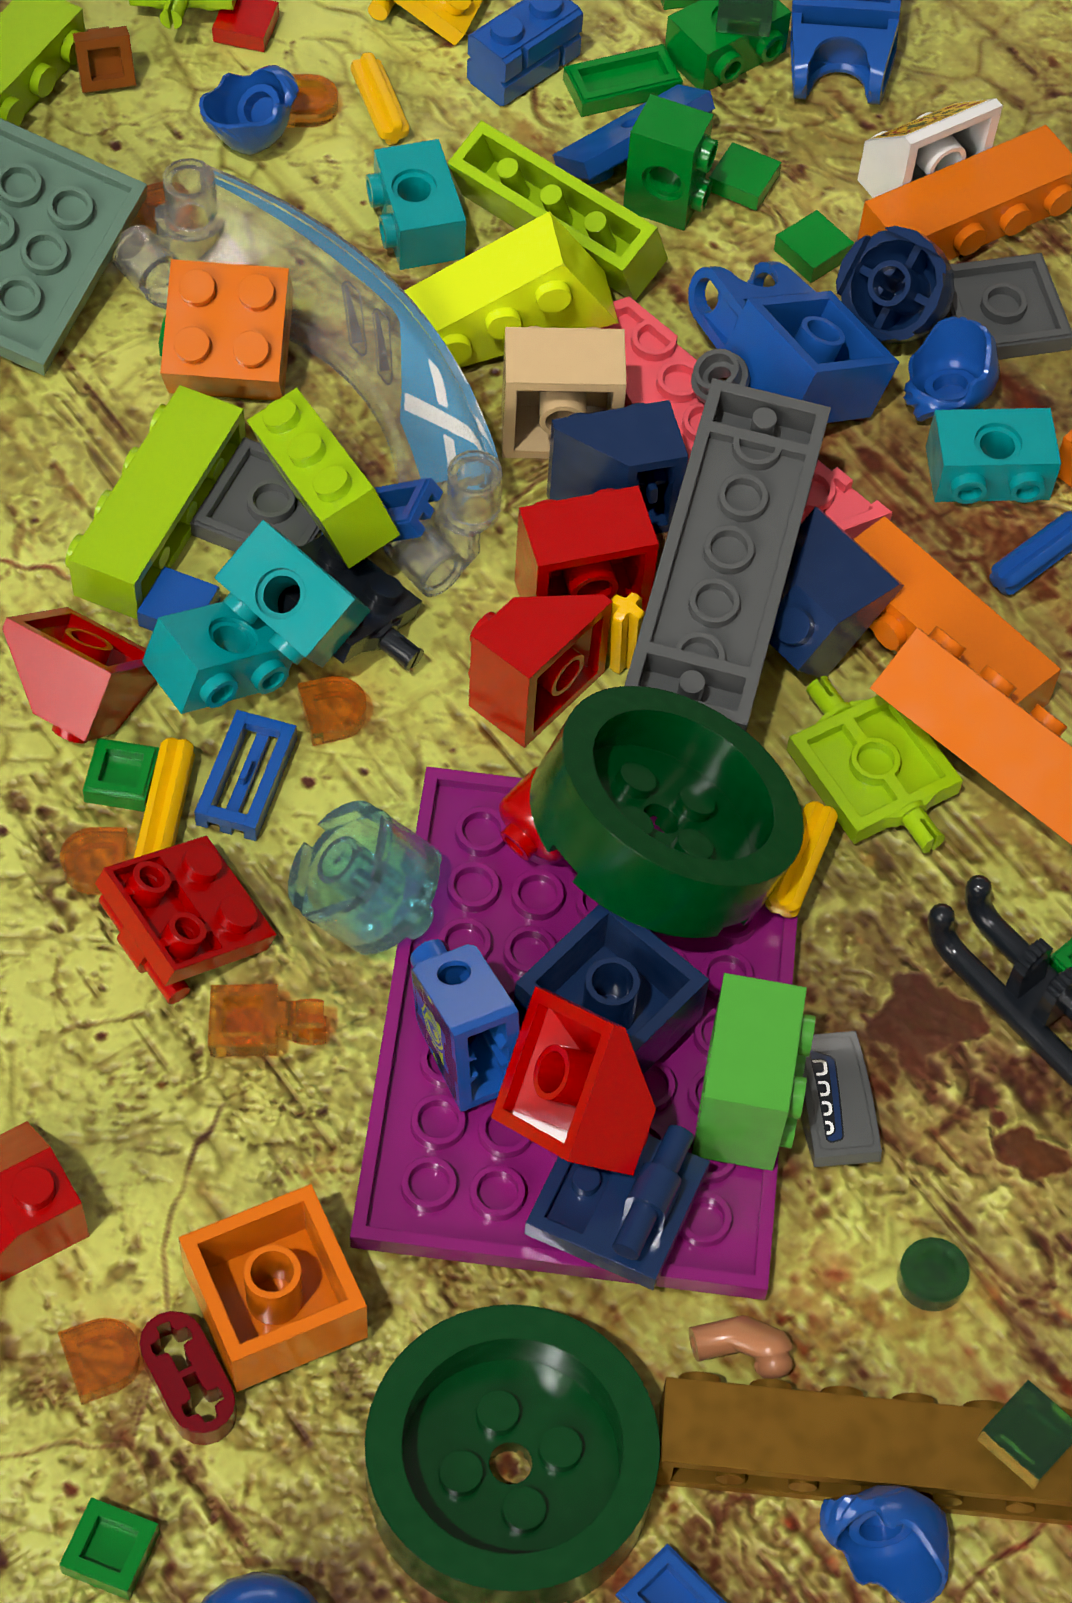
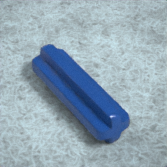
M1072 511L1061 514L996 562L991 568L992 573L989 575L992 586L997 587L1002 595H1013L1071 552Z

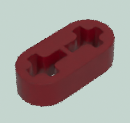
M175 1311L156 1315L147 1322L140 1336L139 1346L145 1370L175 1429L183 1439L198 1445H209L219 1442L230 1433L236 1422L237 1407L232 1386L202 1328L193 1317L183 1312ZM172 1334L178 1343L188 1340L184 1344L187 1368L178 1371L172 1357L168 1353L158 1355L162 1351L160 1339L164 1336ZM198 1384L204 1398L208 1402L221 1400L215 1405V1419L204 1422L199 1414L187 1417L193 1411L188 1388Z

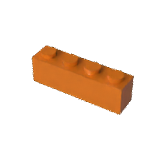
M1047 125L1041 126L865 201L857 240L865 235L873 236L880 231L887 230L885 229L886 227L899 226L916 230L925 235L941 248L948 261L960 255H970L985 244L1006 235H1016L1033 223L1049 216H1059L1072 207V153Z
M882 517L854 538L862 548L904 585L869 626L877 640L885 648L895 650L898 653L916 628H920L929 635L938 626L966 648L959 658L978 674L988 665L1016 686L1017 689L1010 698L1030 713L1037 704L1043 708L1049 704L1061 668L888 518Z
M938 626L929 635L920 628H916L870 689L1072 845V745L1060 737L1067 729V726L1039 704L1029 713L1013 701L1010 696L1017 687L990 666L986 665L978 674L959 658L966 648Z

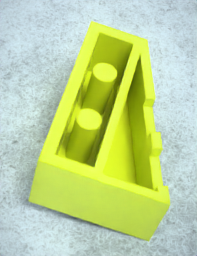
M550 211L402 291L403 297L413 306L432 330L456 368L503 356L505 327L602 328L619 323L605 271Z

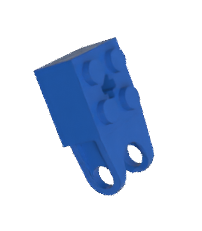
M792 0L790 53L793 99L806 100L812 91L814 83L820 77L829 73L842 72L856 77L863 84L868 101L867 104L881 105L896 57L902 0Z
M776 261L760 262L754 265V270L747 282L735 276L731 271L718 266L702 267L695 272L691 279L688 301L694 319L717 349L729 350L739 355L745 361L750 372L748 387L831 407L827 423L871 417L900 362L832 291L816 292L788 266ZM768 274L771 275L775 285L763 287L766 276ZM709 280L718 290V302L714 310L708 306L705 297V290Z

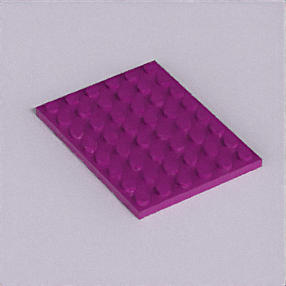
M426 766L350 1233V1248L637 1284L524 1234L525 1223L558 1156L492 1119L491 1115L497 1098L460 1112L419 1028L416 1019L411 969L413 968L410 962L411 954L419 945L426 941L441 939L446 942L450 950L466 944L477 946L514 1003L515 982L584 919L598 903L573 883L578 873L564 857L560 860L549 862L533 855L529 860H524L511 850L502 839L500 832L506 826L499 813V803L522 778ZM651 816L654 829L663 832L662 829L655 825L657 817ZM764 903L758 913L744 926L738 923L725 927L715 937L686 938L650 930L709 978L702 1017L643 1074L656 1107L649 1128L650 1136L662 1140L669 1125L681 1126L695 1136L711 1033L724 973L792 985L798 915L794 918H785L780 914L770 912ZM476 1035L468 1037L469 1044L474 1041ZM694 1139L688 1150L690 1153H692ZM779 1150L773 1171L706 1159L710 1161L708 1172L657 1281V1287L765 1300L769 1283Z

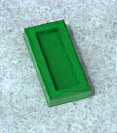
M664 44L564 66L563 81L581 117L645 103L650 94L658 96L677 84H683V80Z

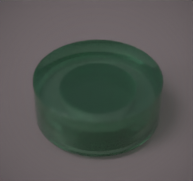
M923 1238L912 1243L905 1250L897 1270V1283L902 1295L915 1307L926 1311H942L955 1305L962 1297L969 1281V1265L962 1251L953 1243L941 1238Z

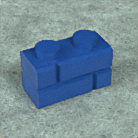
M521 0L468 35L467 54L470 56L467 60L468 80L497 105H507L559 70V66H565L580 56L582 37L579 33L582 32L583 12L571 0Z

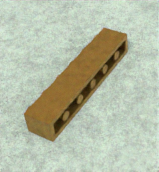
M700 1371L685 1372L680 1374L678 1378L666 1377L659 1414L660 1458L656 1480L657 1485L818 1501L830 1498L837 1500L843 1495H856L877 1485H899L913 1488L928 1497L944 1513L1072 1526L1071 1409L1045 1407L1036 1410L1034 1413L1007 1411L1004 1404L992 1400H973L966 1402L963 1406L936 1404L934 1398L921 1393H901L893 1396L892 1399L865 1397L861 1390L850 1386H829L823 1388L821 1392L795 1390L786 1381L770 1378L757 1379L749 1385L721 1382L717 1375Z

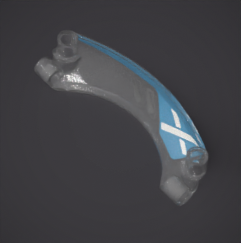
M188 158L174 161L166 167L163 173L165 203L155 208L156 235L145 225L129 227L119 235L111 262L146 300L154 306L163 309L167 307L171 259L289 268L294 289L289 340L307 349L330 365L350 383L366 402L381 426L391 450L397 483L432 477L443 491L439 501L429 502L434 508L431 518L420 521L426 528L422 537L389 542L384 545L383 550L387 557L423 595L434 597L445 592L479 555L480 533L491 527L498 520L501 513L503 476L502 466L482 411L468 381L448 347L429 320L403 289L378 265L337 233L290 203L242 179L211 167L201 160Z

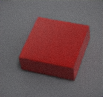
M236 0L233 10L220 9L212 26L213 42L265 52L279 18V2L272 0Z

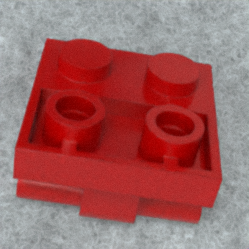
M207 835L104 867L95 882V885L102 893L99 903L120 932L117 937L118 943L138 972L148 973L168 1004H175L189 994L191 989L184 979L266 951L277 936Z

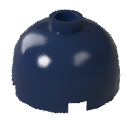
M899 226L886 227L885 229L887 230L880 231L873 236L865 235L857 240L843 258L836 279L837 294L841 296V302L880 342L888 344L915 342L928 335L933 327L949 313L955 293L953 269L941 248L925 235L916 230Z

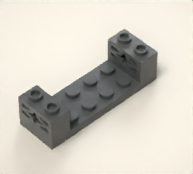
M712 378L624 686L658 688L683 695L714 709L747 731L831 407Z

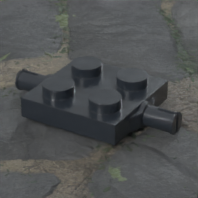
M324 534L304 546H297L371 610L333 656L344 664L361 652L382 649L401 664L405 670L409 671L410 668H413L421 659L424 650L416 646L397 630L415 619L422 600L402 586L398 579L384 572L367 557L353 567L348 568ZM298 585L287 587L280 594L278 599V610L280 613L289 612L298 604L300 599V588Z

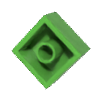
M724 973L711 1033L692 1154L704 1159L773 1171L779 1146L792 1148L797 1119L801 1117L807 1077H803L806 1057H809L816 1020L814 1015L803 1014L807 987Z

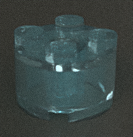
M349 802L328 813L317 824L325 831L313 847L303 842L293 860L288 880V894L292 905L298 908L308 921L362 955L386 951L406 937L416 939L422 936L428 930L434 917L431 903L439 881V867L442 861L440 851L392 816L368 802Z

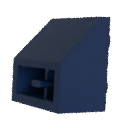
M670 400L648 404L635 403L624 408L594 413H575L568 417L552 419L547 498L562 500L593 494L607 488L621 489L639 485L655 534L668 532L688 464V453Z

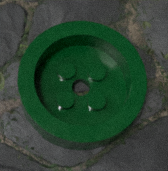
M644 686L613 687L598 691L583 699L570 713L536 769L530 787L531 815L537 833L547 852L558 849L564 859L578 873L573 883L595 902L621 918L643 928L667 935L686 938H708L718 936L725 927L738 923L744 926L758 913L795 861L803 842V816L798 798L789 779L766 749L748 732L714 709L691 698L658 688ZM651 816L657 817L655 825L662 829L663 832L654 829Z
M512 1304L476 1308L452 1316L426 1330L399 1354L385 1373L372 1401L366 1424V1487L369 1504L376 1522V1529L391 1556L405 1573L421 1587L448 1603H573L588 1595L616 1572L636 1545L649 1513L659 1469L660 1440L654 1407L647 1389L629 1360L608 1339L585 1323L568 1315L535 1306ZM518 1450L522 1451L524 1458L530 1465V1474L517 1484H506L497 1480L489 1468L491 1458H495L503 1452L517 1453Z

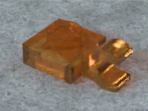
M278 984L211 985L208 1048L211 1057L278 1056V1038H286L301 1045L326 1044L327 1016H324V1000L309 998L296 1001H280Z

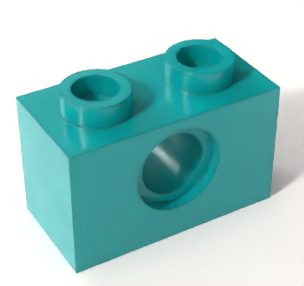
M439 139L374 149V173L366 174L367 195L371 207H380L382 215H379V230L382 244L385 249L393 248L399 269L403 270L463 259L466 246V218Z
M1051 408L934 411L926 443L934 502L971 504L978 501H1017L1028 503L1036 500H1050L1061 466Z
M265 520L260 522L214 577L230 592L223 600L224 603L251 625L258 618L263 620L275 631L268 641L296 665L305 657L323 668L371 611L285 535ZM298 585L300 588L298 604L291 611L280 613L278 610L280 594L287 587Z
M224 601L158 617L142 660L143 664L181 714L206 707H220L228 701L257 693H271L283 686L289 676V670L293 663L268 641L275 633L271 627L260 618L253 625L249 624L227 606Z

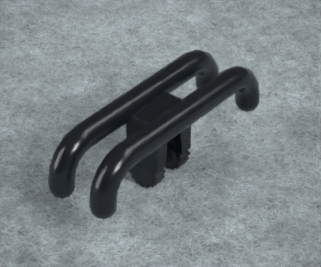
M983 875L972 876L967 881L964 900L967 910L980 932L1014 965L1006 985L960 940L954 928L955 914L951 906L939 903L930 910L928 915V931L931 941L947 965L1072 1087V1050L1048 1027L1063 1014L1072 1021V967L1066 968L1065 971L1059 973L1049 963L1053 948L1042 938L1037 939L1030 945L995 909L990 898L992 890L990 880Z

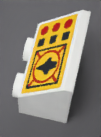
M997 98L954 103L935 112L922 114L916 120L900 127L874 135L864 143L857 180L871 197L875 198L992 148L1003 105Z

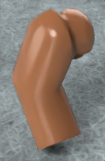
M746 1315L689 1327L690 1345L697 1362L741 1352L755 1358V1371L764 1379L780 1378L789 1374L792 1370L793 1362L789 1351L793 1349L791 1340L784 1331Z

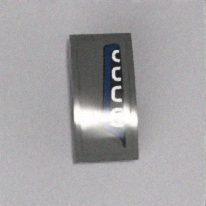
M856 1031L813 1034L809 1057H806L803 1077H807L801 1113V1123L813 1166L825 1167L881 1162L882 1150L867 1069Z

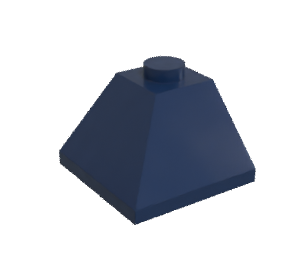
M815 507L800 524L769 644L798 671L817 677L828 676L904 585L820 508Z

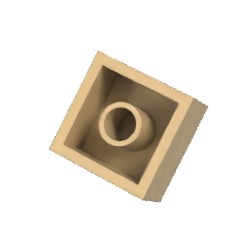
M539 326L505 327L501 403L502 458L549 459L552 419L568 417L575 413H594L624 408L627 385L625 329H601L597 327L543 328Z

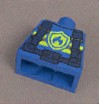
M441 939L426 941L419 945L410 957V962L413 966L411 974L416 1019L460 1112H463L498 1097L520 1032L519 1014L513 1001L477 946L466 944L450 950L446 942ZM476 1035L474 1041L469 1044L468 1037Z

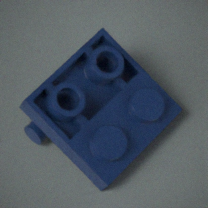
M669 1125L662 1140L648 1135L633 1176L567 1162L558 1156L525 1223L524 1234L654 1290L706 1177L710 1161L688 1152L694 1136L689 1130L678 1125Z

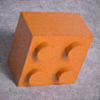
M171 259L160 371L168 393H175L179 385L215 397L275 401L285 395L294 292L289 268Z
M312 1184L178 1237L184 1272L236 1393L368 1338L367 1305Z

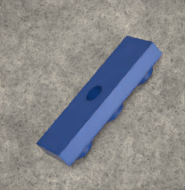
M677 84L658 95V97L708 113L715 109L711 91ZM645 103L553 154L555 165L574 177L582 179L586 184L600 183L612 177L614 174L613 168L628 160L630 131Z

